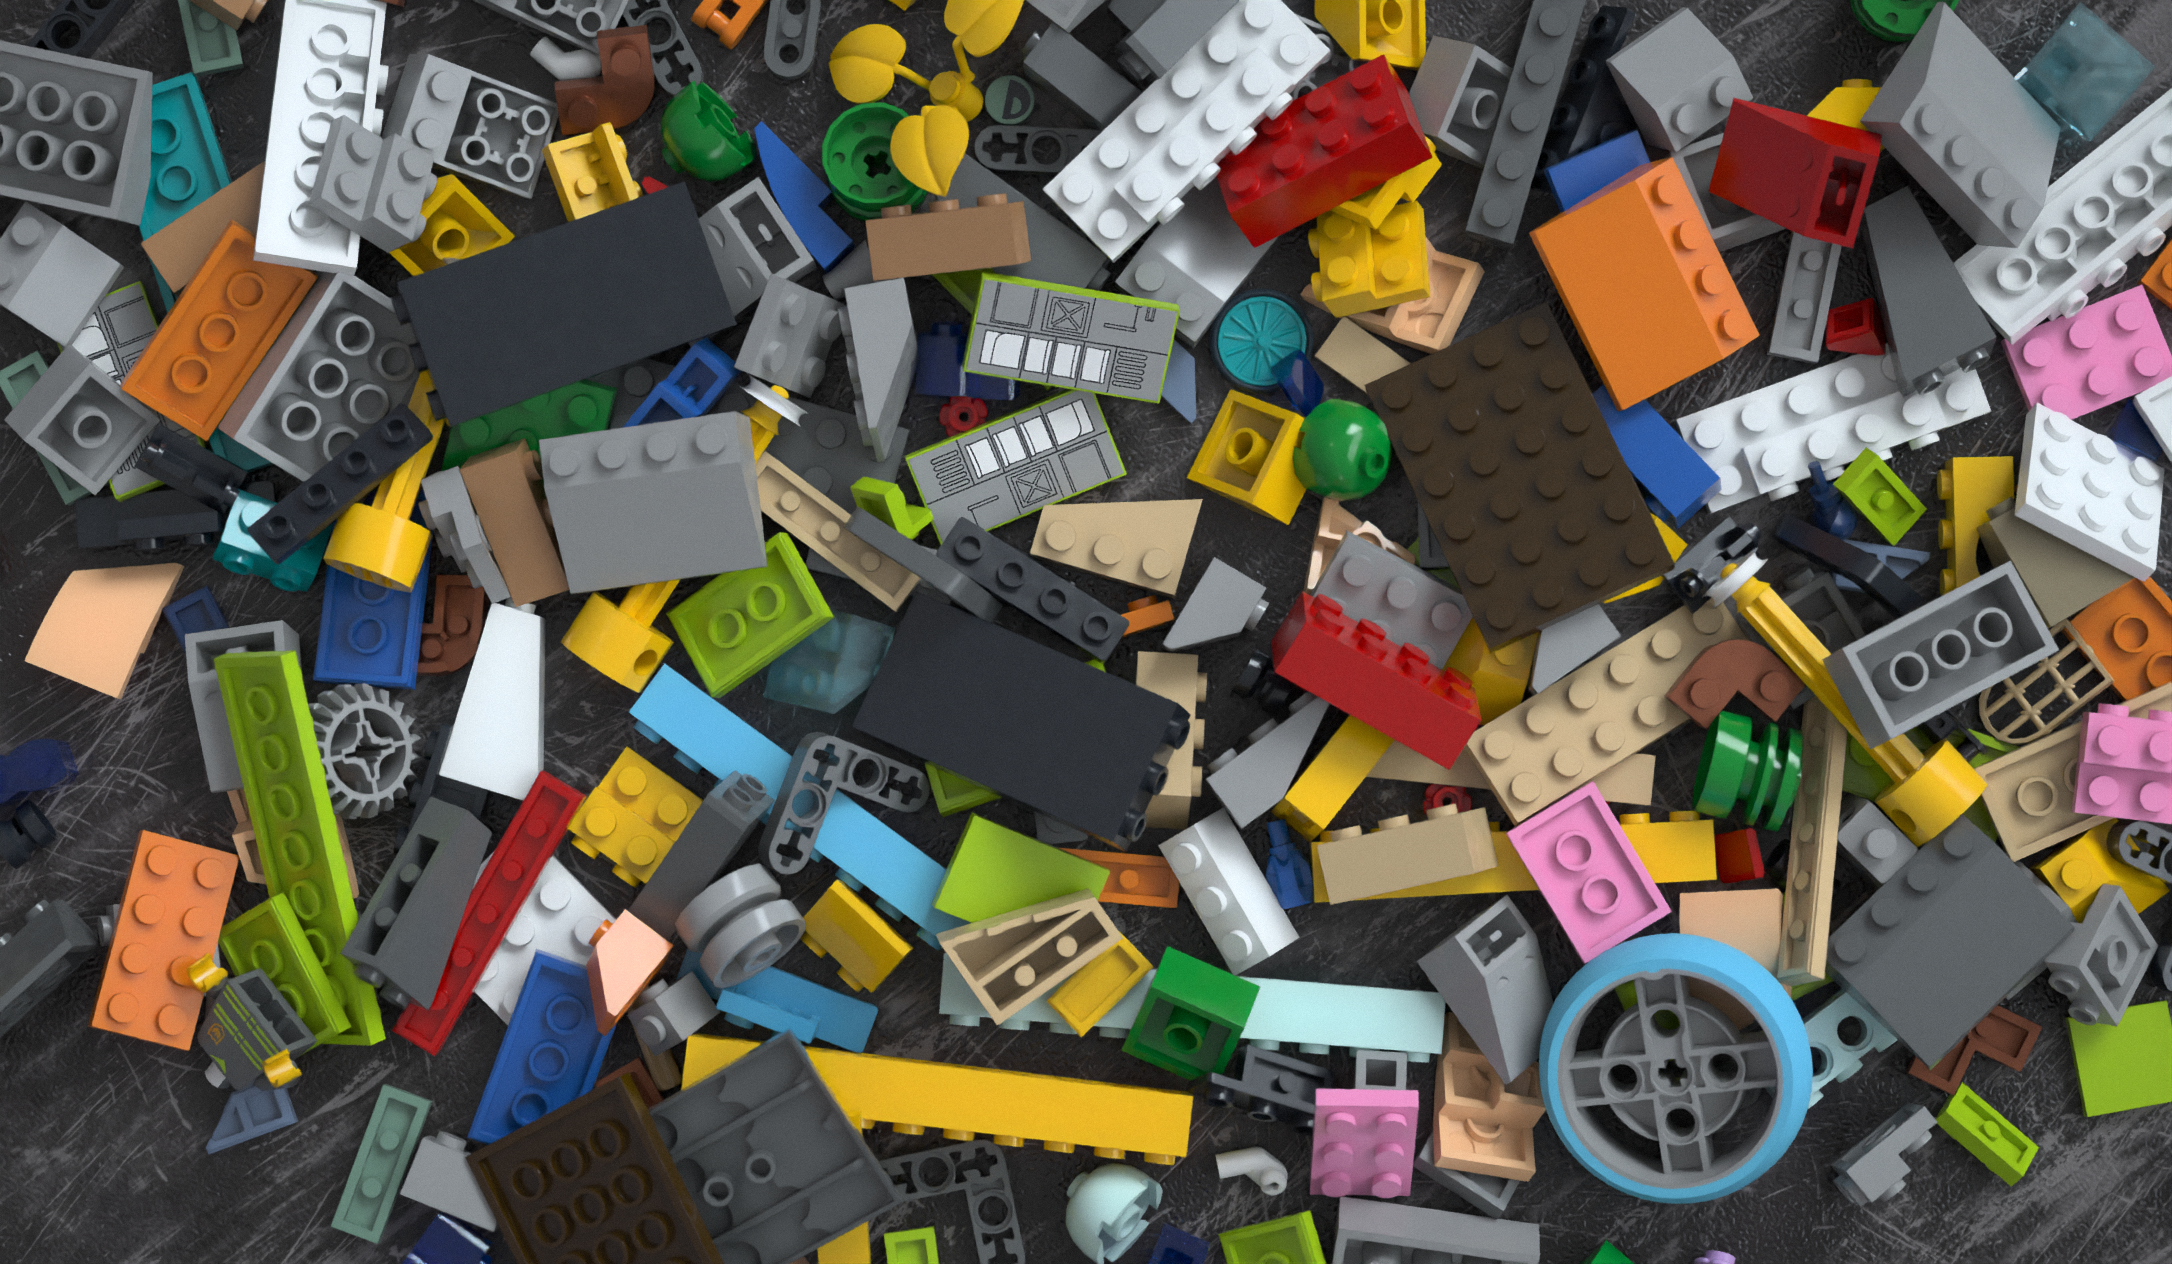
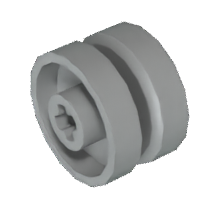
M765 865L745 866L713 883L688 904L675 923L676 932L687 948L696 953L703 952L700 958L701 968L715 987L726 988L735 986L767 969L799 941L806 929V921L794 904L785 899L778 900L781 894V886Z

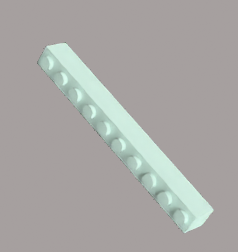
M945 952L939 1014H950L949 1024L979 1026L980 1017H992ZM1151 969L1094 1025L1100 1026L1099 1036L1127 1038L1157 969ZM1074 973L999 1024V1028L1029 1030L1030 1021L1050 1022L1049 1032L1078 1034L1047 1003V1000ZM1237 976L1260 986L1246 1026L1240 1038H1249V1045L1265 1050H1279L1280 1041L1299 1042V1052L1313 1054H1329L1330 1045L1350 1047L1349 1056L1356 1057L1357 1050H1398L1400 1053H1407V1061L1429 1063L1430 1053L1442 1054L1446 1001L1439 992Z

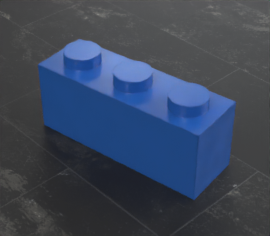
M1604 384L1592 394L1638 489L1646 497L1644 501L1651 514L1657 516L1663 522L1668 520L1678 529L1722 490L1720 477L1645 399L1625 410L1617 411Z

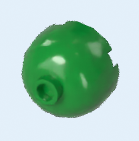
M695 81L689 83L670 100L662 114L661 137L666 146L662 149V155L668 165L679 174L685 170L692 177L708 182L722 180L741 171L755 160L756 149L747 130L740 136L737 134L736 128L730 119L738 116L718 93L703 82L697 86Z
M1329 399L1316 406L1304 419L1299 431L1305 433L1301 449L1294 447L1293 450L1295 475L1304 488L1332 500H1356L1373 492L1385 479L1391 466L1393 446L1389 439L1387 428L1379 415L1353 401Z

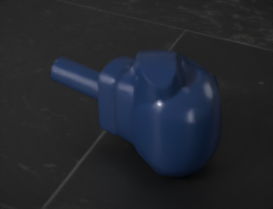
M1813 461L1808 464V469L1814 482V486L1809 489V494L1815 508L1811 515L1813 524L1816 528L1841 540H1845L1852 535L1857 527L1856 511L1832 485L1834 481H1826L1820 462Z

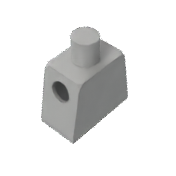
M1848 793L1841 800L1836 851L1878 891L1919 850L1869 800Z

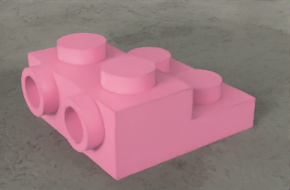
M2098 703L2097 713L2083 712L2071 812L2172 824V712L2149 709L2148 719L2128 717L2129 707L2101 703Z

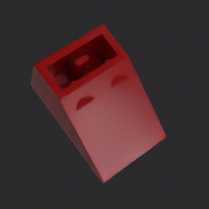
M1733 98L1708 192L1802 236L1853 248L1878 163L1882 134Z

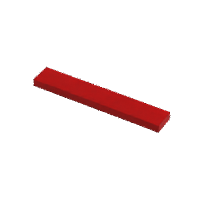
M540 771L471 891L432 1005L429 1010L409 1003L393 1027V1032L433 1056L439 1054L587 797L586 795L546 771Z

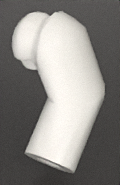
M547 37L542 38L530 53V56L560 81L597 77L601 73L602 67L599 55L585 49L565 53Z
M1251 1147L1215 1155L1220 1179L1246 1174L1261 1187L1265 1194L1271 1196L1282 1193L1287 1186L1288 1173L1283 1163L1262 1147Z

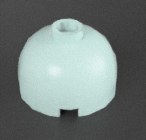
M1111 1163L1098 1167L1090 1174L1087 1172L1080 1173L1073 1180L1067 1191L1070 1201L1066 1209V1227L1073 1242L1086 1256L1097 1264H1104V1257L1114 1262L1131 1248L1145 1231L1149 1223L1146 1220H1141V1217L1146 1212L1148 1205L1157 1210L1161 1202L1163 1190L1159 1183L1131 1165Z

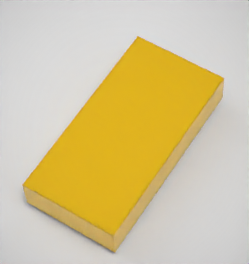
M1120 931L1119 933L1123 939L1078 969L1047 1000V1003L1081 1037L1154 967Z

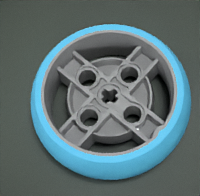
M1677 933L1655 934L1639 937L1604 951L1584 965L1564 986L1548 1014L1542 1032L1539 1051L1540 1088L1546 1111L1557 1135L1576 1160L1594 1176L1606 1184L1640 1199L1671 1204L1697 1203L1726 1196L1750 1184L1770 1169L1782 1157L1795 1139L1804 1121L1812 1090L1813 1069L1808 1036L1801 1016L1790 996L1774 976L1757 961L1725 943L1706 937ZM1688 976L1707 981L1734 996L1754 1015L1764 1031L1740 1033L1731 1019L1720 1009L1705 1000L1690 996ZM1634 979L1638 1003L1627 1009L1613 1023L1604 1039L1602 1048L1576 1051L1580 1030L1593 1007L1608 992ZM1662 1009L1673 1011L1680 1020V1026L1672 1030L1661 1027L1655 1019V1012ZM1720 1053L1729 1054L1737 1061L1738 1069L1732 1073H1723L1714 1066L1712 1057ZM1670 1059H1676L1678 1067H1686L1681 1077H1675L1672 1069H1664ZM1619 1064L1632 1067L1636 1072L1637 1081L1631 1084H1624L1618 1081L1613 1074V1067ZM1775 1086L1771 1106L1759 1128L1739 1146L1722 1155L1715 1156L1712 1134L1722 1129L1734 1118L1742 1107L1748 1090ZM1610 1104L1616 1115L1629 1128L1649 1139L1659 1141L1662 1159L1641 1153L1617 1139L1601 1124L1589 1106ZM1676 1108L1688 1110L1693 1115L1695 1124L1690 1127L1676 1125L1670 1117V1111Z

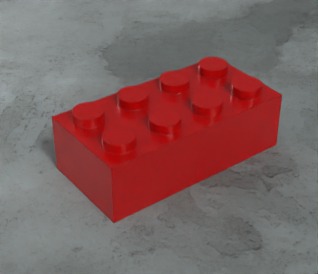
M1383 54L1293 100L1286 110L1274 120H1271L1267 115L1253 128L1257 136L1242 152L1235 155L1230 151L1217 163L1221 168L1217 174V179L1230 216L1253 248H1256L1431 159L1432 155L1409 93Z
M1302 591L1271 641L1274 672L1450 770L1481 722L1472 680L1452 667H1447L1443 671L1429 663V656L1410 643H1404L1401 647L1385 638L1386 632L1372 621L1361 618L1358 623L1342 614L1343 608L1331 598L1322 594H1317L1316 598Z

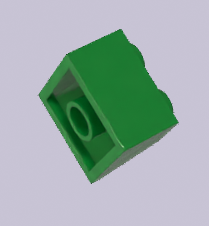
M1167 946L1121 1051L1190 1081L1208 1072L1222 1075L1246 1026L1260 986Z

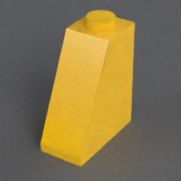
M1349 714L1271 812L1280 820L1286 819V823L1291 829L1306 841L1311 842L1325 829L1394 742V739Z

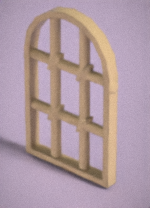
M2067 618L2051 628L2049 632L2054 637L2066 627L2075 638L2071 643L2050 659L2045 657L2040 660L2039 668L2017 685L2013 683L2010 677L2002 680L2008 688L2004 690L2006 694L1988 708L1987 699L1993 686L1981 692L1979 698L1980 717L1985 728L1998 740L2013 745L2032 743L2045 735H2049L2054 728L2115 682L2094 654L2093 648L2086 644ZM2081 646L2091 661L2067 680H2064L2056 669L2059 666L2058 662ZM2097 667L2105 680L2079 699L2072 690L2075 688L2073 684ZM2048 671L2057 683L2053 686L2055 689L2031 707L2022 695L2026 692L2024 689ZM2064 692L2073 705L2045 725L2038 716L2042 713L2040 710ZM2015 697L2024 709L2020 712L2022 715L1998 732L1993 728L1988 717ZM2029 719L2032 720L2039 730L2026 738L2011 739L2007 737Z

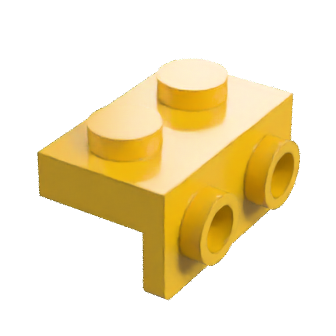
M610 122L599 125L593 132L554 142L542 149L568 222L643 196L639 184L636 181H632L626 164L627 152L622 138L615 134Z

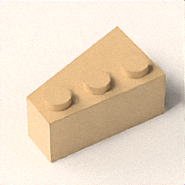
M1203 499L1044 505L1030 555L1038 560L1174 599Z
M1138 651L1136 685L1179 703L1191 714L1188 720L1190 722L1188 737L1179 750H1174L1168 762L1169 774L1166 784L1157 796H1152L1145 811V814H1147L1145 827L1186 830L1188 827L1191 796H1201L1202 767L1192 765L1193 749L1203 750L1205 719H1195L1196 702L1205 703L1207 673L1197 672L1198 655Z
M1456 804L1426 810L1428 820L1413 824L1409 823L1408 814L1378 821L1380 831L1364 835L1361 833L1360 825L1330 832L1332 842L1317 845L1330 905L1469 875L1499 866L1485 807L1458 813Z
M1089 888L936 934L939 943L997 1026L1123 939Z

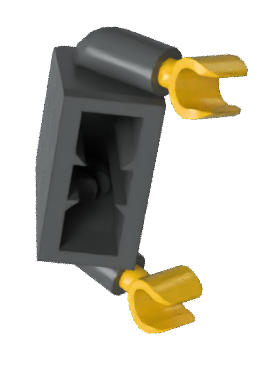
M208 953L189 966L186 971L190 980L200 991L206 992L205 1021L197 1036L198 1043L212 1059L205 1070L208 1081L217 1088L226 1089L232 1085L234 1089L239 1091L254 1085L261 1091L285 1089L295 1086L302 1074L294 1060L311 1048L318 1040L264 971L259 968L228 979L227 971L222 967L217 968Z

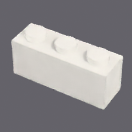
M1224 807L1158 845L1233 975H1237L1270 957L1299 938Z

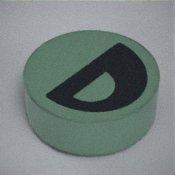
M1001 76L994 80L986 91L985 106L987 113L999 125H1021L1029 119L1034 110L1035 99L1033 90L1024 79L1018 76Z

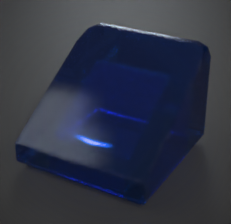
M1300 349L1294 350L1270 368L1271 375L1291 405L1306 418L1320 404L1324 385L1303 351Z
M2127 399L2108 438L2114 444L2136 456H2143L2156 463L2162 452V447L2134 406L2133 400Z

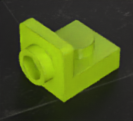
M863 476L850 487L858 507L910 540L915 539L919 531L934 519L931 509L907 504L903 493L895 483Z

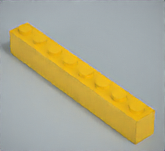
M1694 811L1669 812L1670 822L1650 823L1649 813L1619 815L1622 830L1654 883L1717 880L1713 819L1700 820V813ZM1489 822L1499 866L1469 875L1355 900L1539 889L1505 833L1508 831H1500V822ZM1380 828L1370 829V833L1380 831ZM1332 831L1321 832L1320 842H1309L1314 903L1330 902L1317 845L1332 842L1330 833Z

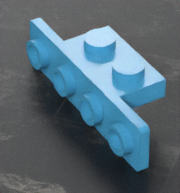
M687 949L677 979L693 971L710 998L718 1000L716 1009L726 1012L724 1019L728 1022L748 1029H753L754 1023L772 1029V1037L791 1029L800 1043L804 1041L810 1044L816 1037L856 1053L863 1052L878 1013L876 1005L773 966L735 986L718 988L712 984L701 968L700 958L703 952L696 953Z

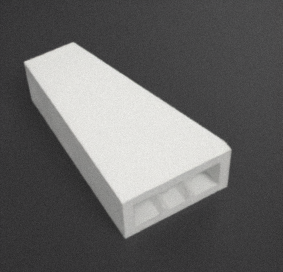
M509 597L506 600L505 606L497 603L491 604L439 775L524 801L540 771H544L546 619L533 615L536 605L527 603L515 607L512 598Z

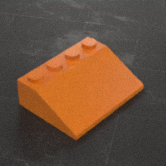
M1673 157L1639 165L1529 232L1617 411L1625 410L1707 368L1760 336Z

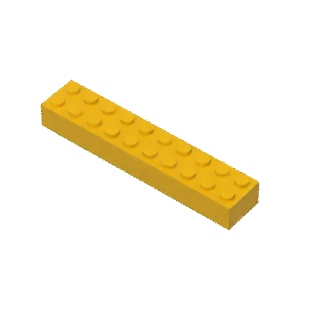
M700 1033L689 1035L687 1038L681 1090L766 1041ZM803 1046L826 1084L834 1092L844 1111H861L862 1128L872 1129L875 1126V1120L894 1122L893 1132L923 1135L925 1126L944 1128L943 1137L956 1140L973 1141L975 1132L994 1134L993 1143L1006 1146L1023 1147L1025 1138L1045 1140L1044 1150L1074 1153L1075 1144L1095 1146V1156L1124 1159L1125 1150L1144 1152L1145 1162L1174 1165L1175 1156L1186 1157L1193 1103V1095L1187 1091Z

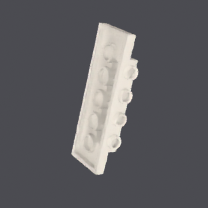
M375 0L284 1L254 245V261L330 273L341 272L354 276L357 268L360 235L309 204L332 120L346 115L380 137L383 110L375 108L376 94L384 96L388 77V66L380 65L387 2Z
M1239 0L1162 78L1154 81L1043 188V191L1114 263L1157 221L1165 225L1175 217L1184 206L1180 199L1194 185L1199 190L1208 185L1221 170L1217 163L1230 151L1235 155L1242 152L1257 136L1253 128L1267 115L1271 120H1274L1285 111L1294 100L1290 93L1331 52L1281 0Z
M2172 88L2048 187L2043 210L2018 248L1977 244L1953 263L1985 318L2011 345L2046 317L2052 322L2061 314L2066 318L2076 315L2086 305L2088 301L2086 294L2099 283L2104 287L2113 285L2126 272L2127 266L2124 263L2138 252L2143 256L2152 254L2164 242L2166 235L2163 232L2172 226Z
M1886 343L1885 355L1856 354L1676 419L1674 422L1683 440L1721 479L1722 490L1705 504L1708 514L1766 493L1769 494L1771 501H1775L1799 492L1796 482L1811 477L1808 464L1813 461L1820 462L1826 481H1830L1840 477L1845 471L1843 465L1852 463L1866 447L1885 461L1893 458L1890 448L1907 442L1911 451L1940 441L1937 431L1991 412L1976 369L1964 373L1960 368L1944 376L1946 381L1935 390L1924 395H1919L1915 391L1903 397L1898 389L1888 343Z

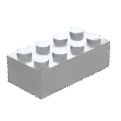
M2010 560L1822 659L1865 741L1869 748L1872 749L2059 651Z

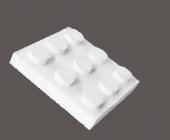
M2036 403L2026 414L2014 515L2145 582L2156 570L2164 468L2156 465L2149 458L2139 456L2114 443L2110 438L2070 420L2066 415Z
M493 853L480 865L473 888ZM553 855L475 990L476 994L508 1025L536 949L586 966L594 950V947L589 944L591 937L606 919L611 923H614L617 919Z

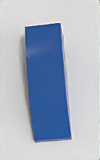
M761 121L755 127L760 158L770 188L783 215L811 257L825 273H828L855 248L853 240L823 211L834 199L833 193Z
M706 337L694 343L668 377L657 384L622 428L705 416L743 371L734 368L736 362Z

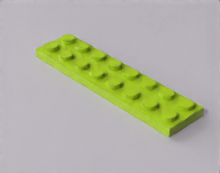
M296 650L227 653L213 658L269 898L282 892L285 893L352 1026L322 1044L374 1045L386 1039L374 986L355 976L353 972L357 966L340 954L358 924L359 916L355 909L348 878V869L342 853L336 827V817L332 810L325 779V770L319 754L314 723L310 715Z

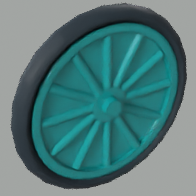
M1252 289L1232 297L1214 319L1210 330L1209 347L1212 360L1219 373L1235 387L1251 393H1272L1293 384L1305 371L1313 352L1314 334L1311 322L1304 309L1291 297L1272 289Z

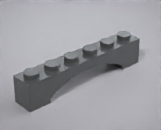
M1586 0L1531 1L1507 90L1461 238L1507 252L1513 246Z

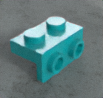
M240 490L235 502L231 506L221 538L212 558L221 562L231 572L241 575L252 573L269 579L275 587L281 590L307 592L317 574L333 523L315 538L310 539L284 562L275 564L251 538L247 529L278 503Z

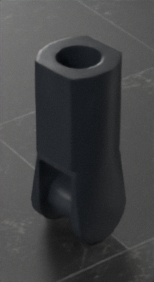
M1948 709L1917 725L1920 731L1933 744L1947 738L1955 730L1964 739L1955 749L1968 763L1978 754L1984 756L1988 752L1984 745Z

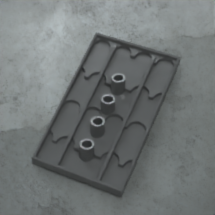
M791 1029L774 1036L659 1104L647 1109L724 1264H790L902 1203V1197L896 1190L890 1177L883 1170L865 1143L861 1133L854 1126L836 1099L834 1092L826 1084L809 1058L805 1048L797 1040Z

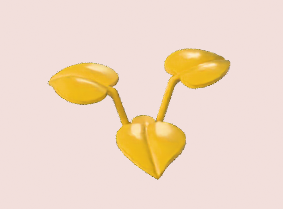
M948 0L944 12V22L946 28L957 35L952 43L960 73L955 71L942 72L936 75L932 81L898 64L905 53L906 42L896 30L886 25L870 24L859 27L844 36L832 51L828 64L834 85L838 92L852 103L860 105L881 100L893 86L894 73L905 77L930 93L931 101L935 106L925 105L921 109V116H908L902 119L895 127L890 144L891 156L896 167L909 181L919 188L938 196H947L952 177L968 145L969 128L967 122L973 120L980 113L983 106L981 91L971 83L975 78V74L969 70L963 46L966 51L975 57H982L996 50L1011 32L1024 0Z

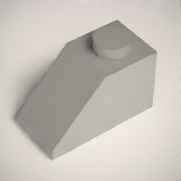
M439 1131L437 1138L430 1135L423 1137L400 1194L492 1232L498 1230L500 1227L465 1158L472 1154V1152L465 1150L467 1141L443 1131Z

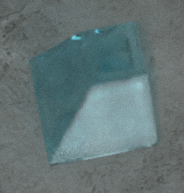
M2079 2L2014 78L2090 142L2151 73L2155 66L2084 4Z
M830 610L834 616L833 619L772 661L763 697L835 714L872 685L892 643L895 627L852 614Z

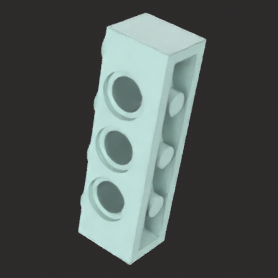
M1842 988L1802 1019L1808 1036L1809 1046L1816 1048L1822 1058L1819 1070L1812 1076V1090L1808 1109L1823 1097L1819 1089L1829 1081L1836 1078L1841 1083L1856 1073L1863 1066L1859 1058L1873 1047L1878 1052H1881L1897 1041L1885 1027ZM1853 1016L1860 1023L1861 1034L1856 1042L1845 1045L1838 1037L1837 1028L1842 1019ZM1775 1086L1764 1087L1773 1098Z

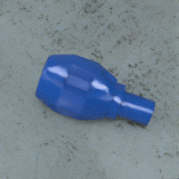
M1286 819L1266 823L1272 848H1269L1270 856H1268L1265 877L1281 908L1284 910L1312 903L1314 901L1312 866L1301 850L1297 849L1296 842L1291 843Z

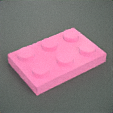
M2143 285L2086 306L2073 317L2066 318L2061 316L2052 322L2049 321L2036 326L2012 345L2006 339L2001 341L2028 410L2030 411L2036 403H2039L2055 412L2066 415L2070 420L2143 392L2172 376V356Z
M1593 781L1505 833L1584 964L1672 912Z
M1316 1089L1309 1178L1310 1195H1327L1329 1197L1370 1195L1380 1198L1410 1196L1419 1110L1418 1090Z

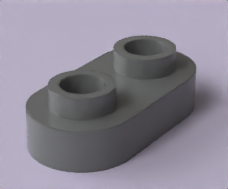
M771 0L764 44V59L769 70L775 76L785 80H794L804 76L812 67L821 14L820 0H803L806 3V8L798 15H793L787 10L791 0ZM793 47L799 52L798 59L790 64L783 62L780 59L782 51L785 48Z

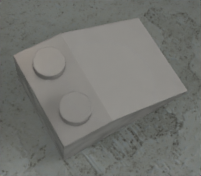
M1216 178L1201 190L1194 185L1180 199L1184 203L1183 208L1165 225L1160 223L1115 281V290L1122 295L1178 304L1180 313L1175 335L1192 348H1195L1223 307L1235 295L1278 238L1276 237L1253 248L1230 216Z

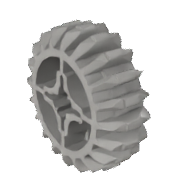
M343 684L335 687L334 691H323L321 694H318V703H310L308 706L314 723V732L321 762L325 770V779L333 813L339 814L343 819H356L359 816L361 818H373L375 815H378V811H388L394 808L393 799H402L408 795L403 782H412L418 778L410 770V764L417 763L422 759L416 753H412V744L418 742L421 737L416 734H409L408 731L415 718L409 715H401L404 703L397 699L389 700V691L373 689L369 684H355V686ZM370 723L373 725L378 737L373 733ZM356 746H367L366 749L356 751V756L345 757V754L355 752ZM333 765L339 770L342 781L337 776Z

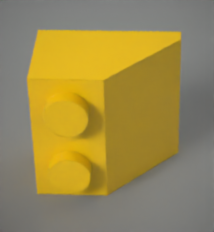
M1230 389L1187 478L1258 514L1289 525L1306 491V488L1302 486L1295 475L1293 463L1294 447L1301 449L1302 439L1305 435L1304 432L1299 431L1304 418L1294 412Z
M836 880L803 917L806 921V932L800 939L820 958H823L827 952L830 953L842 965L836 973L856 992H859L864 986L871 993L874 992L914 949L907 940L842 880Z

